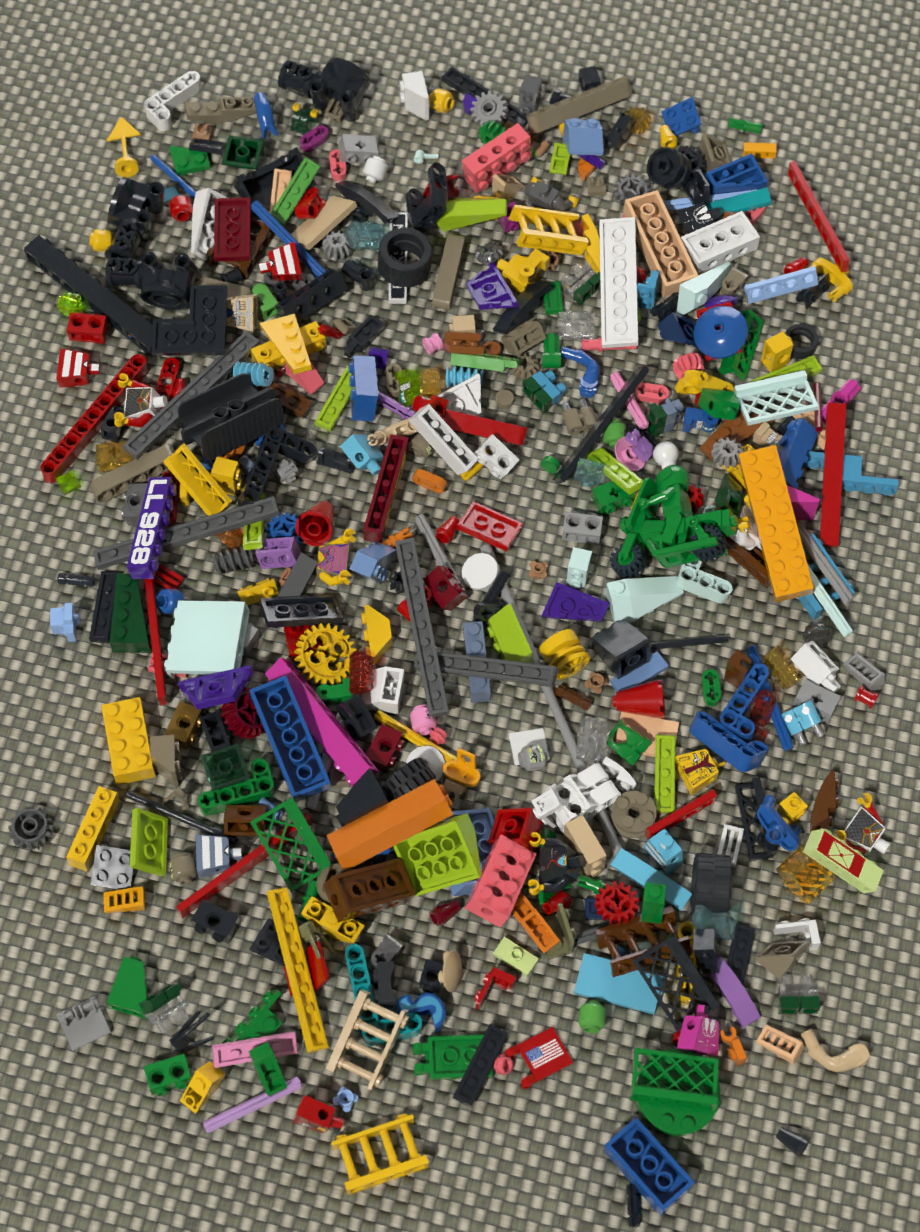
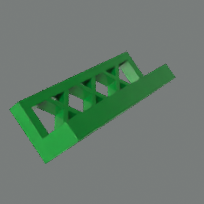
M751 309L740 312L747 322L748 333H750L752 340L751 344L747 336V340L741 348L742 353L722 359L719 369L721 374L725 375L733 372L741 380H745L764 324V321ZM753 320L757 323L755 329L752 323ZM744 347H745L746 353H747V357H746V358H745L744 353H743ZM739 362H741L742 372L738 369Z

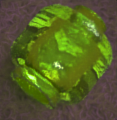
M64 292L62 295H59L57 309H59L62 315L70 316V312L78 313L84 310L85 302H82V297L79 294Z

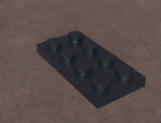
M336 595L260 599V607L267 628L315 626L320 623L322 625L343 623L344 617Z

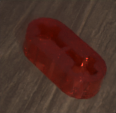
M762 690L758 693L750 714V720L756 726L763 727L768 724L777 700L774 693L769 690ZM770 697V701L765 702L763 698ZM757 715H758V716H760V715L764 716V718H763V719H759V721H758V719H756Z

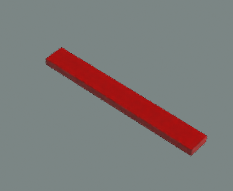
M796 161L789 162L788 177L840 272H848L849 257Z
M832 402L827 403L819 535L823 546L826 547L839 546L846 404Z
M145 579L157 698L159 705L162 706L167 705L155 585L154 579Z
M306 812L303 816L310 827L313 825L312 816ZM287 826L284 837L294 839L298 833L296 827ZM284 829L275 835L282 836ZM271 837L268 841V846L278 850L281 838ZM284 839L282 846L287 844L289 840ZM262 844L178 904L177 910L182 919L197 909L202 899L208 901L269 857L264 845Z

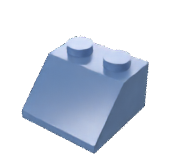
M565 119L562 139L569 155H603V134L599 120Z

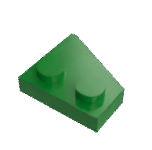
M169 146L175 172L178 176L211 169L206 152Z

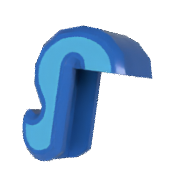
M432 993L421 994L415 1001H411V995H405L398 999L396 1004L397 1014L400 1015L401 1010L404 1009L409 1011L408 1014L415 1013L419 1016L431 1014L435 1033L442 1030L446 1021V1010L441 998Z

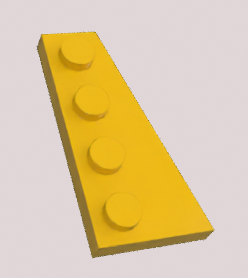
M295 314L260 323L262 331L267 334L270 342L274 344L276 350L282 355L284 361L294 374L312 370Z

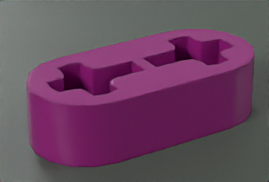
M320 125L304 134L300 138V148L305 152H311L325 143L329 138L327 127Z

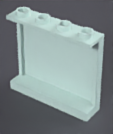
M178 601L177 608L174 610V625L171 626L172 638L171 642L168 643V659L164 663V669L170 678L174 679L175 674H214L240 668L250 613L246 603L237 601Z

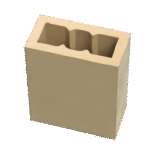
M581 815L565 823L563 839L566 844L570 845L572 850L578 853V856L583 855L585 857L586 865L581 868L584 875L588 877L600 875L604 870L607 855L584 816Z

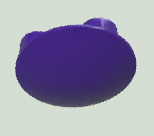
M720 295L710 298L703 305L705 308L730 301L733 305H737L738 298Z

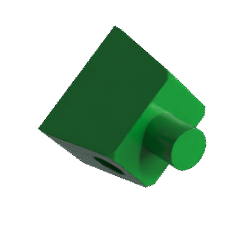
M702 388L697 405L713 418L735 420L740 407V401L732 391Z

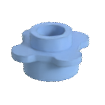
M342 1087L337 1096L333 1098L334 1105L342 1107L344 1112H349L353 1103L358 1101L357 1094H353L347 1087Z

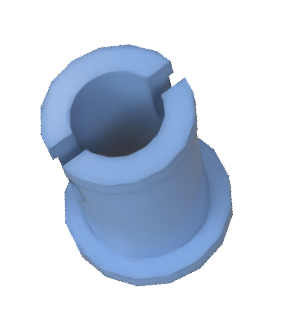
M265 797L257 804L266 806L267 811L276 807L275 804ZM282 808L276 811L275 820H279L283 815Z

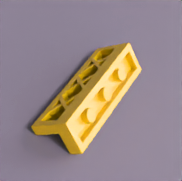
M185 443L163 461L207 516L224 511L232 502L230 497ZM181 452H183L187 456V459L181 454ZM219 496H220V497L222 498V500L225 502L224 504H223V503L221 502V500L219 499Z

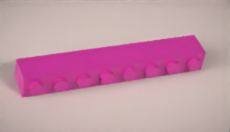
M280 657L265 673L269 678L268 682L287 676L308 730L313 734L312 738L324 747L323 752L335 761L334 766L346 775V781L354 786L370 768L375 775L378 769L294 665L289 660Z

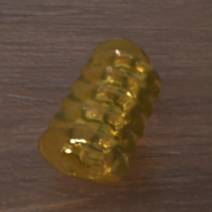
M777 646L764 656L762 664L768 666L769 672H772V676L777 678V683L782 684L781 688L786 690L796 685L803 676L797 677L800 672L799 669L792 671L795 664L788 665L790 658L783 659L786 653H778L781 647Z

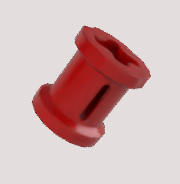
M861 685L853 701H860L872 709L879 693L876 692L874 694L864 689V686Z

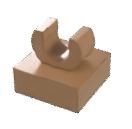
M196 123L192 139L210 140L213 131L212 126Z

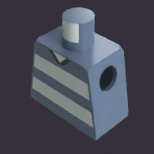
M196 835V862L199 878L223 873L231 867L230 860L242 859V848H230L229 838Z

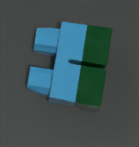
M551 370L544 374L539 371L524 380L522 384L523 393L543 415L549 411L552 405L560 403V397L566 393L567 389L561 382L556 386L552 384L556 381V377Z

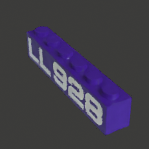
M171 477L149 478L127 563V569L132 579H154L155 573L158 571L159 556L162 555L163 540L166 539L167 525L170 523V511L173 510V499L177 494V487L174 485Z

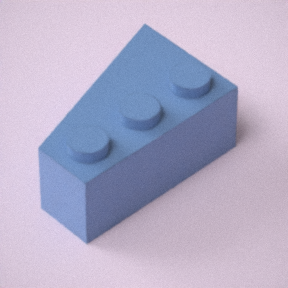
M375 541L368 548L364 547L357 551L349 569L367 579L382 584L389 575L388 568L396 549Z

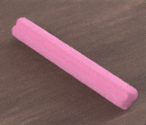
M615 372L610 375V379L619 392L625 382L620 373ZM631 394L625 405L641 430L648 428L649 422Z

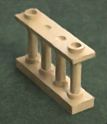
M361 990L354 1002L326 1069L332 1072L337 1071L338 1068L349 1070L369 1080L370 1083L367 1089L372 1090L376 1086L379 1087L384 1075L381 1073L401 1028L404 1029L409 1021L407 1016L409 1011L406 1009L401 1010L400 1015L371 1002L372 999L369 998L371 993ZM370 1010L396 1022L392 1033L389 1034L364 1022L363 1018H361L363 1011ZM355 1029H361L386 1041L387 1044L383 1053L355 1041V1038L352 1037ZM352 1048L379 1061L375 1072L368 1071L346 1060V1057H344L346 1050Z

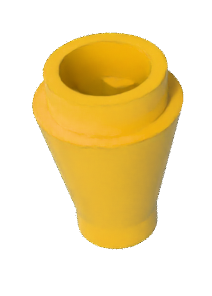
M662 125L659 128L661 146L674 149L677 145V138L668 125Z

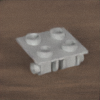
M95 996L56 1014L72 1051L111 1033Z

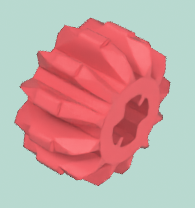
M693 352L679 356L672 364L674 374H676L678 379L683 377L684 372L687 370L703 371L704 369L703 359H701L698 353L693 354Z

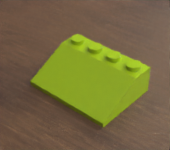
M468 813L440 821L393 846L398 858H401L415 890V897L482 876L476 833Z

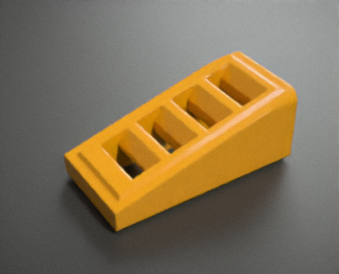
M143 886L104 892V913L145 910V890ZM126 896H129L130 899L128 904H126ZM134 896H137V902H134ZM114 897V906L110 907V898ZM118 897H122V905H118Z

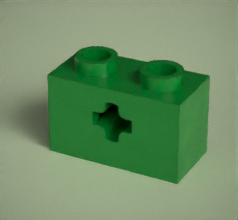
M610 481L592 488L591 498L600 515L606 513L611 514L621 507L631 506L636 493L634 492L629 495L616 483Z

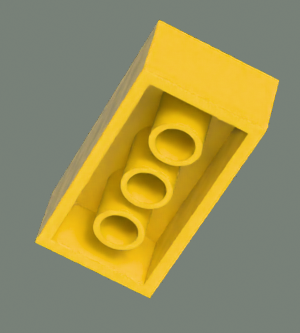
M140 697L101 705L116 785L155 778L154 765L150 755L149 737Z

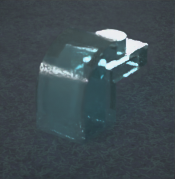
M703 905L695 906V912L692 916V925L695 926V929H715L717 940H733L736 920L728 913H712Z

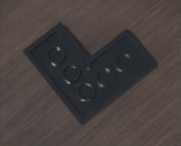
M191 285L189 319H153L152 355H225L227 285Z

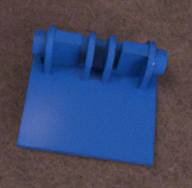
M693 97L661 111L665 125L669 126V129L675 136L688 130L694 134L699 132L701 121Z

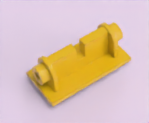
M266 578V580L256 583L254 587L253 585L241 587L237 594L241 602H245L248 606L259 602L261 598H270L278 595L275 580L273 578Z

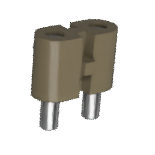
M585 399L579 401L581 405L580 410L576 408L570 409L568 402L562 403L564 409L562 417L570 435L580 434L581 431L588 433L597 421L592 407L587 406Z

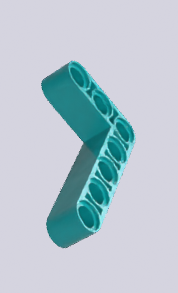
M351 944L346 948L345 957L354 1000H356L359 991L366 990L371 993L369 997L372 999L371 1002L375 1003L363 948L358 944ZM352 953L360 954V957L357 959H351L349 956ZM362 972L364 976L357 979L354 977V974ZM372 1012L373 1015L370 1018H364L361 1015L364 1022L389 1033L387 1029L396 1024V1022L389 1019L379 1020L378 1014ZM407 1014L409 1017L408 1023L416 1022L418 1027L410 1029L406 1025L404 1029L401 1028L396 1041L413 1038L421 1033L422 1019L418 1014ZM361 1030L364 1043L368 1046L387 1043L378 1037L369 1038L366 1036L367 1032Z

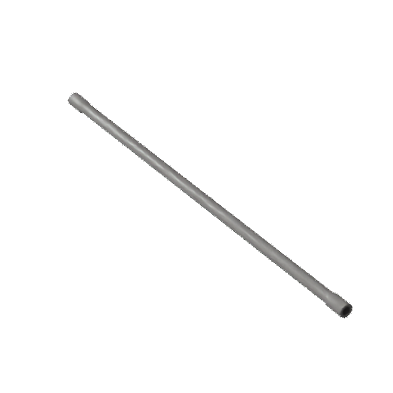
M485 544L480 548L482 553L489 554L497 560L490 544ZM505 583L500 592L506 605L510 603L532 651L531 663L542 665L510 590ZM541 686L577 771L580 773L587 769L555 693L552 687ZM603 809L597 813V817L610 844L611 852L615 857L619 849H623L617 838L606 810Z

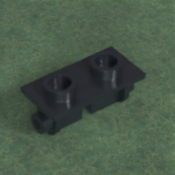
M826 274L817 276L818 285L809 287V289H802L797 293L796 300L799 303L804 302L806 309L829 289Z
M679 292L672 293L671 296L664 300V303L661 302L652 307L650 313L653 317H658L659 323L672 312H677Z
M325 447L319 448V457L316 464L352 473L354 464L346 454L329 450Z

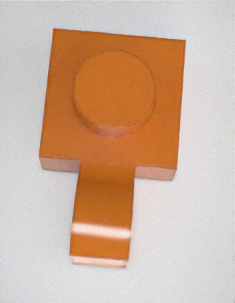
M730 1027L731 1036L729 1037L721 1030L720 1038L723 1042L729 1044L728 1054L731 1061H735L737 1066L744 1064L747 1056L739 1038L737 1039L735 1028Z

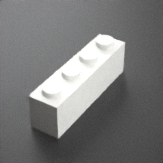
M430 404L420 408L408 420L457 475L467 472L478 460Z

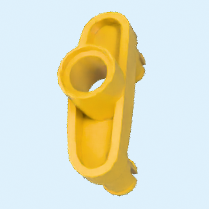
M821 257L812 262L810 267L815 266L817 274H826L828 281L836 286L835 289L828 293V298L832 299V302H836L844 294L847 295L853 290V284L847 277L849 268L848 272L841 273L836 263L833 264Z

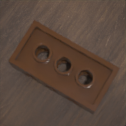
M401 858L333 875L323 884L338 922L406 904L416 895Z

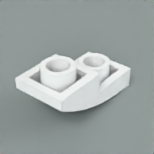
M605 756L602 768L609 777L617 778L615 785L623 792L635 791L636 782L622 766Z

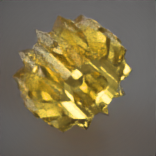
M636 105L635 108L629 107L628 110H625L624 113L637 121L630 134L632 132H635L636 135L639 132L644 134L645 130L650 128L651 116L649 115V110L644 111V106L638 108Z
M427 368L420 371L418 377L420 396L431 399L432 395H440L441 378L438 370Z

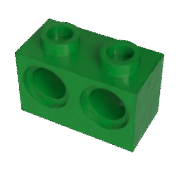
M268 1042L248 1051L268 1097L288 1088Z
M185 1054L143 1066L152 1095L162 1096L171 1089H185L192 1079ZM179 1069L184 1070V1074L181 1077L174 1076L175 1071ZM156 1076L164 1077L161 1083H153Z

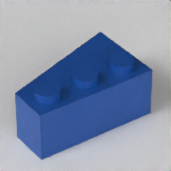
M752 153L706 172L705 175L710 185V195L759 190L766 188L768 184L767 178Z

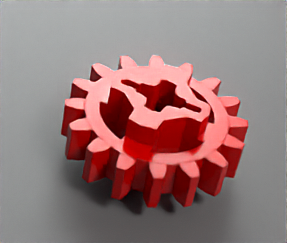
M613 881V886L606 883L605 890L599 888V894L595 896L597 915H602L603 921L610 919L611 925L614 921L621 925L622 920L629 923V917L634 919L635 912H638L639 898H636L637 892H631V885L624 887V882H621L620 886L617 885L616 881Z

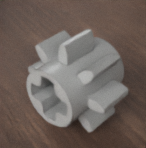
M284 459L277 463L278 467L275 473L281 482L291 483L296 480L295 475L298 473V470L292 461L288 462Z

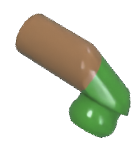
M543 140L538 148L531 146V158L541 157L549 148V143Z

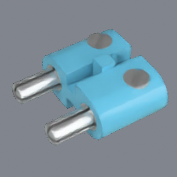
M811 700L781 714L791 736L795 734L801 746L807 743L801 732L804 729L812 726L818 738L824 735L818 724L821 722V719Z

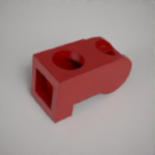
M418 395L413 400L412 407L415 411H418L420 408L430 404L439 416L444 418L448 400L432 395L431 399Z

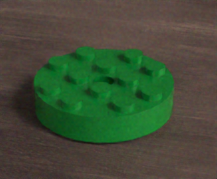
M669 1049L664 1051L699 1056L694 1052L684 1049ZM661 1058L658 1061L664 1070L673 1065L668 1058ZM649 1059L643 1067H646L652 1061ZM682 1061L679 1064L685 1073L694 1068L689 1061ZM710 1064L700 1066L707 1076L713 1072ZM655 1065L647 1069L653 1079L661 1074ZM675 1067L668 1072L675 1082L682 1077ZM696 1070L689 1075L696 1085L703 1080ZM643 1073L637 1077V1085L646 1086L650 1083ZM665 1076L656 1081L661 1088L667 1089L671 1086V1083ZM686 1079L677 1084L682 1091H689L693 1088ZM718 1080V1106L714 1112L642 1102L635 1103L643 1120L657 1132L673 1137L688 1136L705 1127L716 1114L721 1097L720 1084ZM707 1082L698 1087L703 1094L712 1095V1088Z

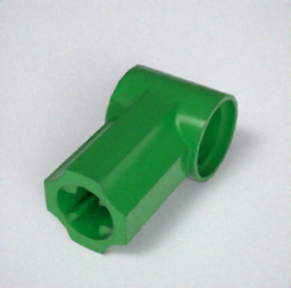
M548 333L545 335L546 339L543 340L542 368H561L559 336L555 333Z

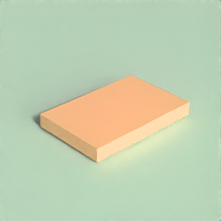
M621 712L620 719H623L629 728L651 740L650 746L644 753H640L641 755L655 757L656 735H674L677 738L679 722ZM618 728L616 743L626 742L625 732Z

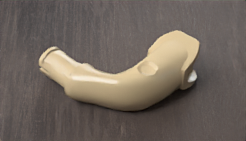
M407 418L376 431L374 434H370L367 437V441H371L369 442L370 446L383 445L388 443L390 434L406 437L418 431L408 421L410 418Z
M812 1029L801 1034L809 1050L807 1052L808 1055L830 1071L843 1072L854 1068H861L866 1065L870 1057V1053L864 1044H855L849 1047L848 1051L838 1056L830 1057L825 1052L823 1046H820Z

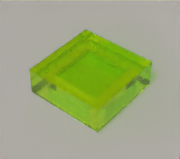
M73 471L56 478V482L64 495L81 488V484Z

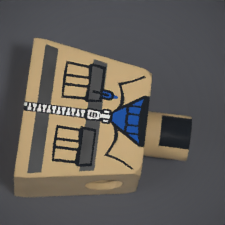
M258 294L227 298L226 325L248 331L256 330L258 328Z

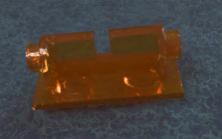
M237 529L215 535L232 550L235 547L239 552L240 545H243V534Z

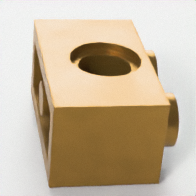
M180 701L164 735H174L176 742L180 743V748L188 750L190 744L193 745L196 740L198 727H202L199 718L203 716L202 709L197 710L194 706ZM184 724L190 725L188 728H181Z

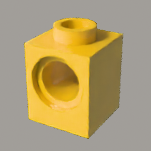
M793 792L779 803L777 813L791 826L805 815L808 806Z

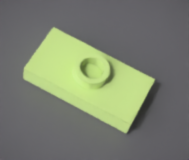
M506 937L502 939L493 952L495 957L528 977L539 958Z

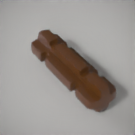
M563 685L557 687L555 691L557 696L561 698L563 696L565 700L576 706L580 705V708L586 711L591 707L592 701L590 699H583L582 695L570 689L566 690L567 687Z

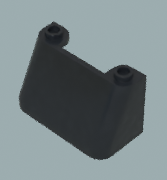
M296 147L285 156L282 155L279 159L253 172L237 176L232 184L241 198L250 197L251 204L257 200L269 211L274 169L292 171V179L304 159ZM314 179L310 183L307 190L314 188L317 185ZM251 209L252 214L257 217L258 215Z

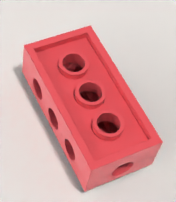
M518 123L462 160L464 180L477 194L492 184L494 173L507 174L514 171L517 166L527 162L532 157L530 136Z
M500 835L490 849L481 869L482 876L477 878L464 908L501 927L511 914L536 853Z

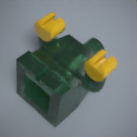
M295 102L292 106L291 131L304 135L311 130L312 124L317 121L319 111L312 110L311 108L307 110L300 109V103L297 104Z

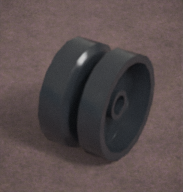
M661 147L655 150L650 155L646 167L649 179L668 190H677L683 187L688 182L692 169L687 156L670 147Z

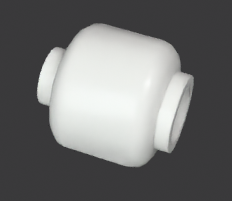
M377 156L368 158L363 168V174L367 176L366 180L372 183L383 181L388 170L386 160Z

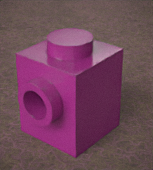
M515 202L507 204V216L498 218L504 233L521 228L519 222L509 220L512 209L516 205Z

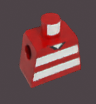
M295 242L267 252L269 261L259 263L261 274L272 272L274 281L302 280Z
M60 349L56 376L59 388L89 384L90 375H100V364H91L88 353Z

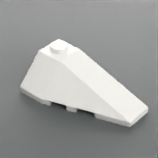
M211 188L196 191L192 212L191 253L204 260H207L206 253L214 244L215 198H228Z

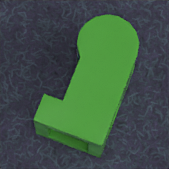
M256 284L252 288V293L258 294L261 316L265 321L279 314L275 307L278 302L266 285Z

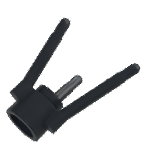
M200 1010L196 1011L181 1029L172 1035L173 1037L169 1041L178 1053L184 1051L186 1054L190 1050L214 1039L211 1036L188 1045L191 1041L187 1035L210 1016L209 1012L189 1027L201 1013Z

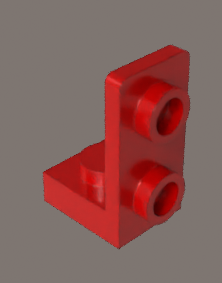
M493 967L491 973L487 972L483 979L485 985L482 991L478 990L475 995L476 1009L480 1010L493 982L503 990H507V988L513 990L516 977Z

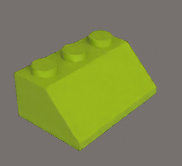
M511 603L507 604L488 619L487 634L489 638H493L494 650L496 654H500L502 660L531 663L532 651Z

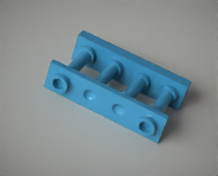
M814 533L810 536L854 596L855 590L852 584L846 581L824 549L822 541L819 538L817 539ZM804 547L803 550L805 555L809 554ZM815 562L809 565L812 571L819 569ZM826 577L819 579L822 586L830 583ZM837 592L829 595L833 601L840 598ZM813 594L798 597L813 621L820 618L823 606L818 599H815Z

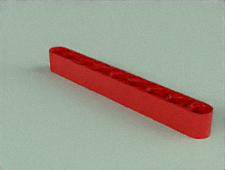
M136 354L129 359L42 462L40 469L44 481L47 483L57 482L101 430V425L113 406L120 407L125 401L126 388H130V386L127 385L121 388L118 385V380L123 382L125 380L120 379L119 375L124 373L130 378L128 380L139 382L147 375L148 366L143 355Z

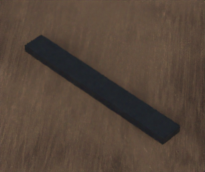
M646 366L638 367L555 475L553 480L556 483L565 482L647 375L649 369Z

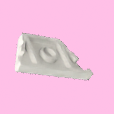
M479 373L438 395V397L448 400L447 410L473 416L481 415V378Z

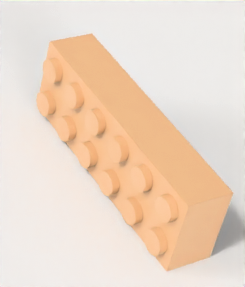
M658 190L626 199L623 213L626 218L635 217L636 241L650 271H659L658 288L662 296L666 297L674 292H679L680 284L697 277L698 274Z

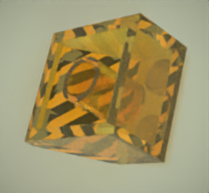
M803 844L776 870L783 883L804 904L808 905L835 878L830 870L803 853L806 844Z

